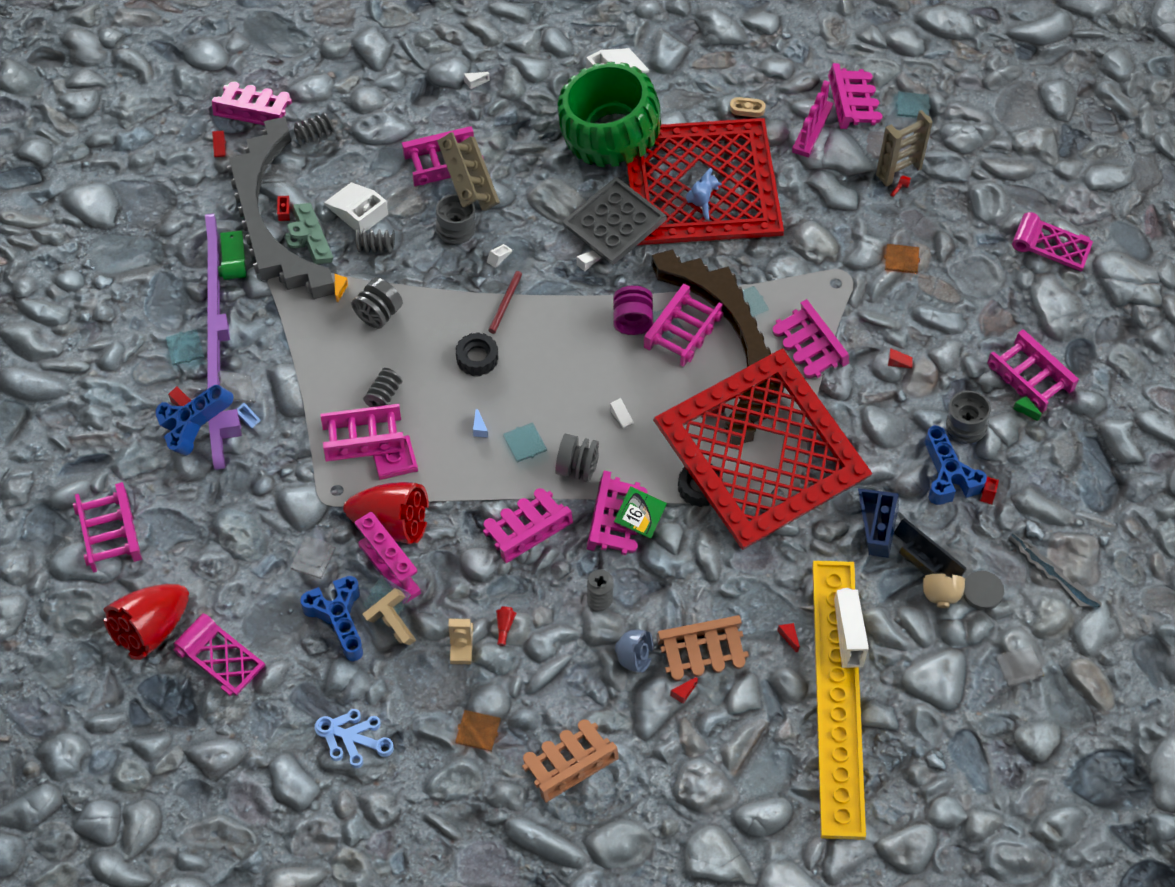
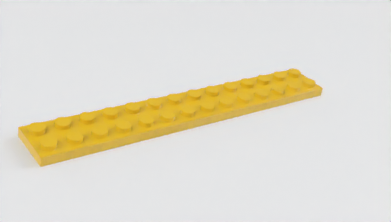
M813 561L821 838L865 840L866 821L859 667L842 668L834 602L837 590L843 588L855 590L854 562Z

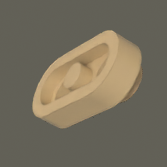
M736 97L730 102V111L734 115L761 117L765 113L766 105L759 99Z

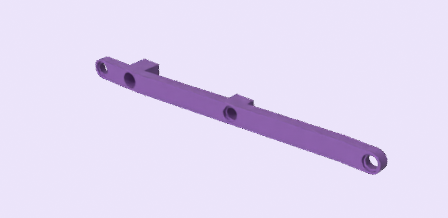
M214 213L205 214L208 239L207 389L213 385L220 386V342L230 340L226 314H220V277L218 273L220 248ZM237 409L222 411L208 421L215 470L225 469L222 439L242 436Z

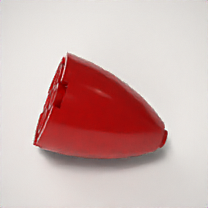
M410 482L388 483L358 492L344 503L343 510L346 516L354 523L369 512H372L395 542L412 544L418 543L423 537L427 522L424 521L425 508L429 507L426 489L422 484Z
M179 584L154 585L131 592L103 609L106 613V618L103 620L104 625L117 646L122 645L125 649H128L130 651L128 653L129 657L141 660L154 651L174 630L186 609L189 592L185 586Z

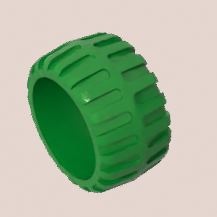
M612 61L607 62V64H593L588 69H581L578 75L570 77L568 84H565L561 89L557 101L559 128L569 150L572 151L575 157L582 159L583 162L589 165L596 163L597 167H605L606 164L617 167L622 162H626V164L633 162V158L636 156L642 157L646 154V149H651L655 144V139L660 134L661 126L660 102L650 78L645 73H642L638 67H630L628 63L623 62L615 64ZM607 115H625L624 118L614 122L596 123Z

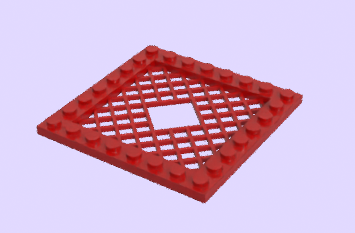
M765 118L661 124L660 134L655 139L654 144L657 148L654 151L646 149V152L649 154L646 158H644V155L640 158L636 156L633 158V162L626 164L629 187L667 217L664 223L638 245L784 236ZM742 138L747 142L742 146L736 141ZM724 139L729 143L724 147L718 142ZM706 140L711 144L706 148L700 143ZM688 141L693 145L688 149L682 144ZM668 142L674 144L675 147L669 150L665 147V145ZM749 144L751 151L746 148ZM731 145L739 148L735 153L728 150ZM714 146L721 149V151L717 154L713 153L710 150ZM696 147L703 150L699 156L692 152ZM678 148L685 152L681 157L674 153ZM660 149L667 153L663 158L656 154ZM742 151L749 155L745 160L738 156ZM724 152L731 156L727 161L720 157ZM706 153L713 157L709 162L702 158ZM691 155L695 159L690 163L684 158ZM673 156L677 161L671 164L667 159ZM652 157L659 160L656 165L649 162ZM751 158L753 161V165L748 162ZM736 159L739 162H741V164L738 167H735L730 162ZM716 160L723 163V165L720 168H717L712 164ZM698 161L725 177L721 182L722 185L718 186V188L728 192L724 197L716 193L718 190L711 192L710 198L715 196L719 201L716 204L708 202V206L712 207L709 210V219L711 221L703 222L706 220L704 216L700 220L693 217L697 211L703 215V210L693 203H688L680 195L684 190L689 192L691 189L678 181ZM680 162L687 165L683 171L676 167ZM662 163L669 167L665 172L658 168ZM645 165L651 168L647 173ZM744 165L751 169L747 174L740 170ZM726 166L733 170L729 175L722 171ZM672 170L679 173L676 178L669 175ZM654 171L661 174L657 180L650 176ZM736 173L743 176L740 181L733 178ZM664 177L671 181L667 186L660 182ZM647 179L653 182L649 187ZM747 179L754 183L750 188L742 184ZM729 180L736 184L732 189L725 186ZM674 184L681 187L677 193L670 189ZM656 185L663 189L659 194L652 190ZM756 186H757V191H758V193H756L755 191H753V189H754ZM738 187L746 191L742 196L735 192ZM665 192H669L673 197L667 200L662 195ZM649 193L655 196L651 201ZM749 193L756 197L752 202L745 199ZM730 195H733L736 198H738V200L732 203L729 200H727V198ZM676 198L683 202L679 207L672 203ZM658 199L665 203L661 208L654 204ZM741 201L748 205L744 210L737 206ZM758 201L760 203V208L755 205ZM723 202L730 206L726 211L719 208ZM686 205L693 208L689 214L682 210ZM668 206L675 209L671 215L664 211ZM751 208L758 211L754 217L747 213ZM733 209L740 213L736 218L729 214ZM715 210L722 214L718 219L711 215ZM678 213L685 216L681 222L674 218ZM688 219L693 221L690 223H685ZM671 220V221H673L675 224H667V223Z
M783 348L655 416L653 419L742 550L871 477L873 474ZM767 381L765 388L758 386L759 384ZM770 381L780 384L779 392L769 389ZM783 385L789 394L782 393ZM751 389L750 397L741 395ZM754 390L764 392L763 400L753 398ZM767 394L778 396L777 403L767 402ZM781 397L791 399L790 407L780 405ZM735 398L734 406L726 404V402ZM738 398L749 401L747 409L737 407ZM794 401L796 402V404L799 406V408H800L801 410H798V409H794V408H793V406H794ZM752 402L762 404L761 413L750 410ZM765 405L775 408L774 416L764 414ZM719 407L718 414L710 413L711 410ZM722 407L733 410L731 418L721 415ZM779 409L789 411L788 420L777 417ZM735 412L746 413L745 421L734 419ZM792 412L802 415L801 423L791 421ZM749 414L760 417L758 425L748 422ZM703 415L702 423L693 421ZM706 416L716 418L715 427L705 424ZM805 417L809 420L812 426L804 424ZM763 418L773 420L772 428L761 426ZM719 421L730 422L729 430L718 428ZM776 421L787 424L785 432L775 429ZM733 423L744 426L742 434L732 431ZM690 425L700 427L699 435L688 433ZM790 425L800 427L799 435L788 433ZM747 427L784 436L778 469L741 460ZM704 428L714 431L713 439L702 437ZM803 428L814 431L812 439L802 436ZM717 432L728 434L726 442L716 440ZM817 433L823 441L816 440ZM731 435L741 438L740 446L729 443ZM692 438L698 440L697 445L692 440ZM787 438L798 439L797 447L786 445ZM701 441L711 443L710 451L699 449ZM801 441L811 443L810 451L800 449ZM715 444L725 447L724 455L713 453ZM814 445L825 446L824 454L813 452ZM728 448L739 450L738 457L727 456ZM785 449L795 452L794 460L784 458ZM828 449L834 457L827 456ZM799 453L809 455L808 464L797 461ZM704 455H708V456H709L708 461L706 460V458L704 457ZM812 456L823 459L821 467L811 465ZM712 457L723 459L721 468L710 465ZM726 460L736 463L735 471L724 469ZM826 460L836 462L835 471L825 468ZM783 462L793 464L792 473L782 470ZM739 464L750 466L749 474L738 472ZM797 465L807 468L805 476L795 474ZM753 467L764 470L762 478L752 476ZM810 469L820 471L819 480L809 477ZM715 471H719V472H720L719 477L717 476V474L715 473ZM767 471L777 473L776 482L765 479ZM824 472L831 474L823 479ZM723 473L734 475L732 484L722 481ZM781 474L791 477L790 485L779 483ZM737 476L747 479L746 487L735 485ZM794 478L805 480L803 489L793 486ZM751 480L761 482L760 491L749 488ZM808 481L816 483L807 488ZM764 483L775 486L773 494L763 492ZM726 487L731 488V492H730V493L728 492V490L726 489ZM778 487L789 489L787 498L777 496ZM734 489L745 491L743 500L733 498ZM792 491L800 492L791 497ZM748 492L759 495L757 503L747 501ZM762 496L772 498L771 507L760 505ZM776 500L784 501L779 505L775 506ZM737 503L742 504V509L739 508ZM746 505L756 508L755 516L744 514ZM759 509L767 510L765 513L759 515Z

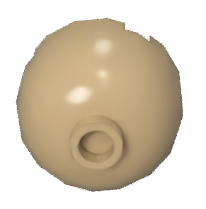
M946 574L926 575L923 578L924 594L929 601L937 603V607L949 608L950 604L957 603L962 598L965 578L958 575H952V578L945 577Z

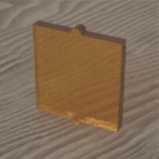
M887 244L886 254L884 255V259H886L885 270L918 274V263L921 260L919 258V247Z
M464 710L461 724H458L459 730L455 743L492 752L495 739L499 736L498 728L501 718Z

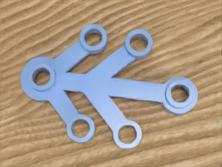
M351 709L347 714L334 719L327 716L319 718L315 723V732L318 736L326 738L330 748V757L333 761H340L343 758V750L337 746L334 735L341 737L349 753L351 766L353 768H360L363 765V758L358 754L354 742L377 750V753L382 757H388L393 753L394 747L391 739L383 737L377 741L359 734L369 729L372 731L378 730L381 726L380 719L377 716H371L368 720L347 729L339 727L347 722L356 724L361 720L359 710ZM352 714H357L358 717L355 718V719H352V718H351V715H352ZM372 721L378 722L375 726L370 725ZM323 726H329L328 730H322ZM383 747L389 748V750L383 752L381 749ZM339 751L340 755L333 756V753ZM358 758L360 759V762L353 763V760Z

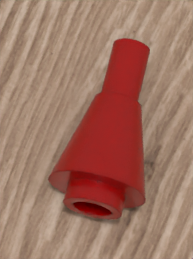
M502 606L501 609L496 610L499 632L497 645L499 646L506 645L507 633H509L517 614L511 607Z

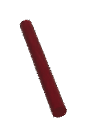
M520 271L515 272L488 331L492 334L496 333L521 279L522 273Z

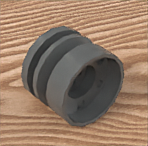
M457 194L443 197L436 206L437 235L441 240L450 244H462L469 241L475 232L474 203L463 208Z
M377 277L373 278L365 286L364 291L359 292L358 296L351 302L356 315L367 325L376 329L382 328L390 320L391 315H394L403 304L399 292L390 283Z
M962 391L951 398L946 421V429L951 438L967 444L975 443L986 435L991 412L990 402L987 398L975 391Z
M565 433L560 443L555 473L569 477L573 469H575L576 479L580 480L584 471V481L589 482L598 463L599 441L593 440L589 448V439L585 438L582 445L579 446L578 436Z

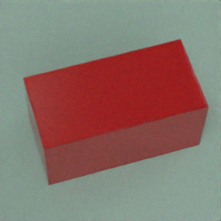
M277 196L278 221H290L289 196Z

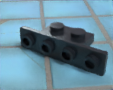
M906 518L900 521L894 534L906 543L899 553L908 562L916 566L924 575L937 574L940 571L951 578L952 575L961 577L964 575L967 568Z

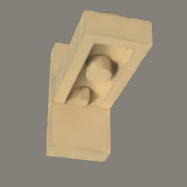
M394 588L365 611L363 616L372 623L382 617L388 627L392 626L394 629V636L399 643L411 645L416 639L393 608L406 596L401 590Z
M449 619L450 664H471L473 623H471L470 619Z

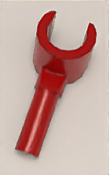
M904 175L901 176L897 187L890 195L894 197L902 186L908 188L911 178Z

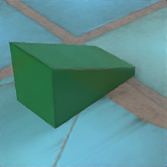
M1027 396L1016 401L1014 404V410L1036 421L1040 420L1042 413Z

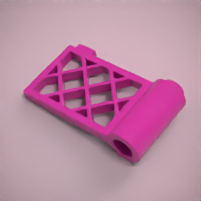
M1028 212L1022 216L1012 246L1017 251H1030L1082 272L1093 241L1088 236L1076 235L1043 222L1037 214ZM1042 228L1050 231L1051 235L1044 236L1041 231ZM1064 236L1069 242L1062 243L1059 237ZM1054 239L1057 245L1051 247L1047 240ZM1043 242L1046 248L1041 249L1035 246L1037 243ZM1081 243L1087 247L1086 249L1079 250L1076 244ZM1072 246L1075 252L1068 253L1065 247ZM1060 249L1063 256L1056 255L1054 250ZM1078 256L1081 264L1073 262L1071 257Z
M204 613L173 643L175 647L173 650L179 657L183 658L185 656L191 659L221 683L222 686L220 688L229 696L232 694L237 696L265 666L263 661L217 626L213 619ZM217 634H220L225 638V645L212 646V640ZM237 648L240 650L241 657L228 658V649ZM225 649L226 659L213 660V650ZM201 651H210V660L201 661L196 656ZM244 661H253L257 664L253 670L244 671ZM241 662V671L229 672L228 663ZM226 663V673H216L213 670V664ZM242 676V682L236 688L229 683V677Z

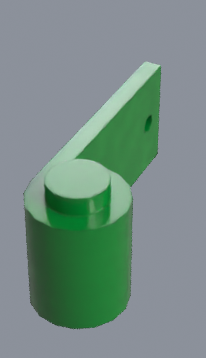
M243 231L220 233L222 262L218 266L219 277H223V280L246 278Z

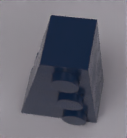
M858 488L868 555L889 558L899 509L898 493Z

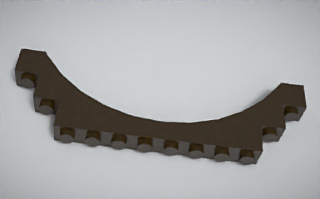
M673 249L652 255L651 266L658 281L679 287L685 284L690 287V292L702 297L712 306L716 307L719 302L723 304V316L732 325L741 341L747 367L771 355L770 348L765 346L763 333L758 331L756 318L751 316L749 303L745 302L743 298L742 288H738L736 275L731 273L729 266L709 271L708 266L703 264L701 258L681 263L680 257L676 256ZM767 381L759 384L758 386L765 388ZM770 381L769 389L779 392L780 384ZM751 389L742 395L750 397ZM754 390L753 398L763 400L764 392ZM767 394L766 401L769 402V400L776 399L778 396ZM740 399L737 407L747 409L749 401ZM752 402L750 410L761 413L762 404ZM765 405L764 414L769 415L771 407ZM736 411L734 419L745 421L746 413ZM749 414L748 422L755 424L754 422H758L760 417ZM725 421L724 429L729 430L730 422ZM733 423L732 431L742 434L744 426ZM747 427L744 443L753 441L754 432H756L755 428ZM731 435L729 443L740 445L741 438Z

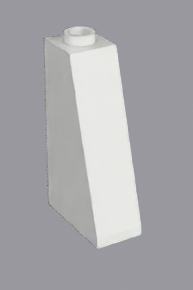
M843 588L836 591L834 599L842 668L863 667L869 648L858 589Z

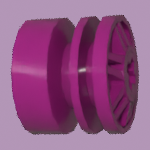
M626 286L614 293V328L620 333L627 335H639L648 332L653 325V295L650 290L641 286Z

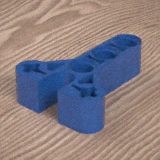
M213 385L185 406H172L166 402L160 403L155 413L159 425L170 430L164 436L168 448L183 456L189 455L193 451V442L200 427L232 404L234 398L232 392L219 385Z
M931 426L927 432L925 446L938 472V478L931 485L928 495L930 502L936 505L953 502L956 493L953 484L961 487L965 498L981 494L987 480L986 474L981 470H974L960 462L945 430L941 426Z
M346 576L333 581L337 598L332 601H327L323 597L319 587L305 592L300 599L303 613L307 617H317L331 624L345 657L350 661L359 660L363 656L362 643L350 616L353 603L360 596L357 579L353 576ZM336 612H342L340 615H334ZM344 629H349L346 633L341 632ZM352 646L357 647L355 650H349Z

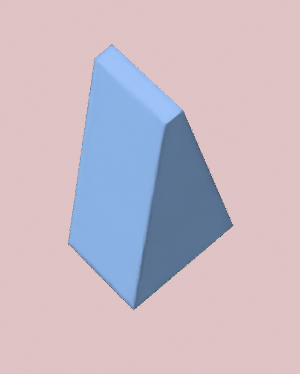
M245 403L237 408L240 420L251 429L261 421Z
M476 409L473 436L488 438L487 428L479 410Z

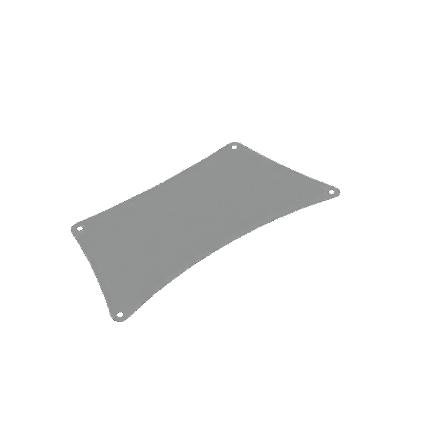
M831 269L761 283L738 285V288H742L743 298L745 302L749 303L751 316L756 318L758 331L763 333L765 346L770 348L772 354L782 348L784 349L783 340L787 338L785 335L778 337L773 334V326L776 324V320L780 318L782 321L793 315L792 311L795 309L800 311V302L806 299L832 333L836 335L839 322L853 291V280L847 272L840 269ZM331 273L335 287V275ZM344 276L348 279V286L339 302H336L335 294L313 299L312 292L308 293L306 286L287 290L286 283H281L279 277L268 279V286L285 331L304 404L316 493L322 503L333 507H343L350 497L365 489L399 482L422 484L426 489L428 501L535 499L534 491L538 488H542L546 492L551 491L553 493L552 499L596 500L600 478L604 470L612 472L610 479L614 480L615 477H618L621 482L633 485L635 482H639L641 487L647 489V494L666 503L690 504L686 503L680 497V492H678V478L684 465L653 419L655 416L747 367L741 341L732 325L724 316L720 322L716 321L712 333L706 335L702 347L696 349L691 362H687L682 367L680 366L681 356L659 344L654 345L651 350L644 348V336L646 333L627 335L620 333L614 328L613 295L513 294L496 333L492 334L488 330L505 294L474 293L390 283L399 292L403 304L394 315H391L390 320L382 328L376 329L363 322L356 315L351 305L352 300L358 296L359 292L364 291L365 286L371 280ZM832 279H839L842 282V286L837 289L833 288L830 285V281ZM677 292L652 294L653 324ZM689 292L692 299L715 309L714 306L702 297ZM683 305L681 308L682 312L702 322H705L709 315L689 305ZM674 318L671 322L672 325L694 336L699 331V328L679 318ZM802 325L792 329L790 333L794 334L803 328ZM664 331L662 334V338L683 349H686L690 343L669 331ZM470 333H485L496 341L499 357L497 360L498 364L488 374L471 376V374L464 373L459 368V365H457L456 345H458V341L462 337ZM809 339L800 344V346L804 348L814 341ZM479 347L468 351V358L472 361H481L487 355L485 349ZM784 349L815 394L818 395L824 371L821 372V377L819 378L816 376L812 378L805 377L804 368L807 364L805 362L796 364L793 360V355L797 352L796 349ZM821 352L812 357L811 361L814 362L823 357V353ZM382 368H389L396 372L403 382L399 384L398 390H394L395 395L391 396V401L387 402V404H399L401 420L395 421L397 433L403 432V436L409 435L418 471L379 480L373 456L326 462L323 442H329L328 430H323L320 414L369 408L364 402L363 397L371 388L372 383L375 382ZM784 388L783 393L789 394L786 388ZM781 397L780 405L790 407L791 399ZM619 398L622 399L634 422L624 429L610 412V403ZM735 398L726 402V404L734 406ZM777 398L769 400V402L776 404ZM794 401V406H793V408H794V409L801 410V409L799 408V406L796 404V402ZM771 407L769 415L774 416L775 408ZM725 408V412L721 413V415L729 417L733 410ZM476 409L479 410L487 428L488 438L473 436ZM779 409L777 417L788 420L789 411ZM792 412L791 421L801 423L802 415ZM700 416L693 421L702 423V418ZM707 416L705 424L715 427L716 418ZM805 417L804 424L811 425L809 420ZM720 420L718 428L724 429L725 421ZM762 420L761 426L772 428L773 420ZM776 421L775 429L785 432L787 424ZM388 422L376 423L377 435L389 434ZM368 425L356 426L357 438L369 436ZM690 425L688 433L699 435L700 427ZM790 425L788 433L799 435L800 427ZM348 427L336 429L337 440L349 439ZM704 428L702 437L713 439L714 431ZM803 428L802 436L808 438L809 429ZM756 429L753 441L743 444L741 460L778 469L784 436ZM717 432L716 440L726 442V434ZM565 433L578 436L579 446L582 445L585 438L589 439V448L593 440L599 441L598 463L589 482L584 481V471L580 480L576 479L575 469H573L569 477L555 473L557 455ZM788 437L786 445L797 447L798 439ZM692 438V440L697 445L698 440ZM701 441L699 449L710 451L711 443ZM801 441L800 449L806 450L807 442ZM715 444L713 453L724 455L725 447ZM728 448L727 456L737 458L739 450ZM785 449L784 458L794 460L795 452ZM799 453L797 461L804 462L805 454ZM704 455V457L708 461L709 456ZM712 457L711 464L721 468L723 459ZM726 460L724 469L735 471L736 463ZM783 462L782 470L792 473L793 464ZM739 464L738 472L749 474L750 466ZM797 465L795 474L802 475L803 467ZM753 467L752 476L762 478L764 470ZM767 471L765 479L776 482L777 473ZM723 473V482L732 484L734 475ZM781 474L779 483L790 485L791 477ZM737 476L735 485L746 487L747 479ZM692 478L690 482L692 489L697 492H702L696 484V482L694 481V479ZM794 478L793 486L800 488L801 479ZM751 480L749 488L760 491L761 482ZM764 483L763 492L771 494L775 486ZM334 485H340L344 491L340 496H333L330 490ZM726 487V489H727L728 492L730 493V492H731V488ZM778 487V489L783 491L784 497L787 498L789 489ZM734 489L733 498L743 500L745 491ZM792 491L791 497L798 494L799 492ZM608 492L607 496L611 497L612 493ZM748 492L747 501L757 503L759 495ZM617 495L616 499L624 500L625 496ZM762 496L760 505L771 507L772 498ZM776 500L775 506L779 505L784 501ZM737 503L739 508H742V504ZM746 505V507H745V508H748V509H756L755 507H751V506H747V505Z

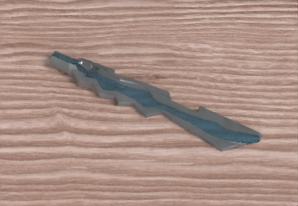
M1015 533L1009 536L1008 539L1017 546L1019 553L1026 557L1028 563L1034 565L1036 570L1043 571L1047 579L1057 580L1079 607L1102 606V603L1077 581L1073 584L1065 577L1063 569L1049 558L1041 555L1039 549L1028 541L1022 540Z

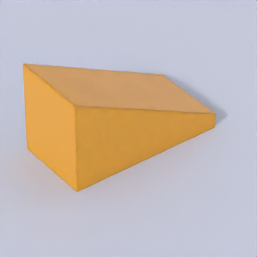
M334 273L336 302H339L348 286V279Z

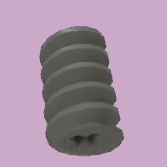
M324 112L321 113V116L315 115L314 119L308 118L307 122L302 120L301 125L298 122L294 124V133L300 146L302 145V139L309 143L308 137H311L314 141L316 134L319 138H322V132L328 136L329 129L334 133L333 124Z
M357 228L355 243L358 252H362L364 248L365 252L368 253L372 248L373 253H376L379 248L381 253H384L385 249H387V252L391 254L395 245V231L393 230L392 234L389 235L388 230H385L384 235H382L381 230L378 229L375 235L373 229L370 230L369 234H367L366 229H363L362 234H359Z
M382 368L375 382L372 383L371 388L363 397L364 402L369 407L388 405L387 402L391 401V396L395 395L394 390H398L399 384H402V378L393 370Z
M595 570L588 576L587 603L591 609L596 611L606 610L613 602L614 580L612 575L605 570Z

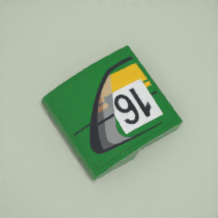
M630 486L614 523L651 539L667 503Z

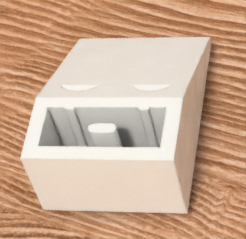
M630 48L600 50L586 57V69L592 67L593 64H607V62L612 61L615 64L623 62L628 63L630 67L636 66L645 74L649 72V69Z
M352 182L324 202L326 207L355 231L358 228L359 234H362L363 229L369 230L388 215L387 201L374 190Z

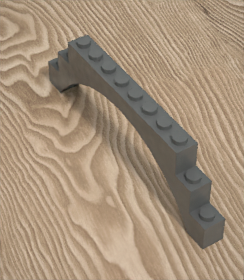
M285 117L264 121L265 129H262L263 136L246 139L248 147H245L246 154L229 157L230 165H227L229 176L234 177L230 179L233 190L237 189V192L234 193L236 203L241 204L238 207L240 217L245 218V220H242L243 229L249 233L245 236L248 246L252 245V248L249 249L251 259H256V263H253L255 274H260L261 281L280 276L281 282L286 283L287 290L306 286L308 293L312 292L313 299L335 294V287L330 268L306 261L288 251L272 236L264 225L259 213V193L265 173L275 157L291 142Z

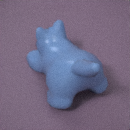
M712 168L686 194L688 203L702 207L703 216L706 220H709L708 202L711 190H718V186L722 185V183L718 182L715 175H711Z

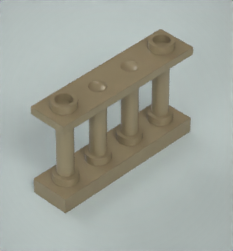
M923 110L918 112L916 123L906 128L896 130L892 124L885 127L876 175L886 187L893 183L895 172L912 164L918 171L922 169L933 123ZM914 132L913 135L902 140V137ZM911 144V147L899 152L901 148H904ZM909 156L907 159L897 163V161Z
M451 132L437 140L462 207L465 208L478 200L482 211H487L499 204L500 201L475 137L471 136L457 143L454 133Z

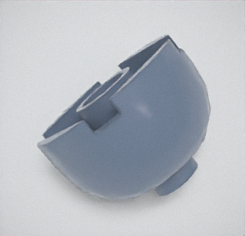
M630 630L624 633L615 645V652L620 664L630 671L644 672L652 659L648 658L649 651H653L654 647L652 635L645 630Z

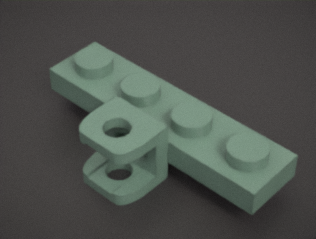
M311 203L293 204L292 211L297 222L287 225L289 233L285 234V240L288 247L304 248L307 245L315 264L332 263L333 255ZM290 239H296L297 242H292Z

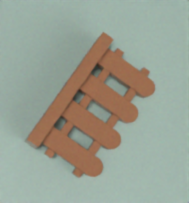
M740 615L658 631L657 642L658 645H664L660 647L661 653H666L669 666L665 667L666 674L670 673L673 680L680 681L684 676V670L691 669L694 676L700 677L704 673V666L711 665L716 673L722 672L725 668V662L732 661L733 666L737 669L744 667L745 658H748V652H743L740 638L743 637V632L738 631L742 623ZM725 632L723 635H718L717 633ZM727 640L730 655L723 656L720 642ZM706 644L710 659L702 660L699 646ZM686 648L689 663L682 664L679 650Z
M586 719L581 720L578 723L579 732L574 735L569 730L562 731L560 733L561 743L556 746L551 741H545L541 746L543 753L539 756H536L533 752L524 754V765H522V768L525 772L529 770L536 779L534 785L537 788L539 787L541 797L545 803L619 759L617 746L613 741L610 743L608 738L603 740L596 731L598 725L595 722L591 724ZM585 738L591 747L585 750L578 741ZM565 748L573 757L569 761H566L560 753ZM547 759L554 767V770L550 772L542 764Z

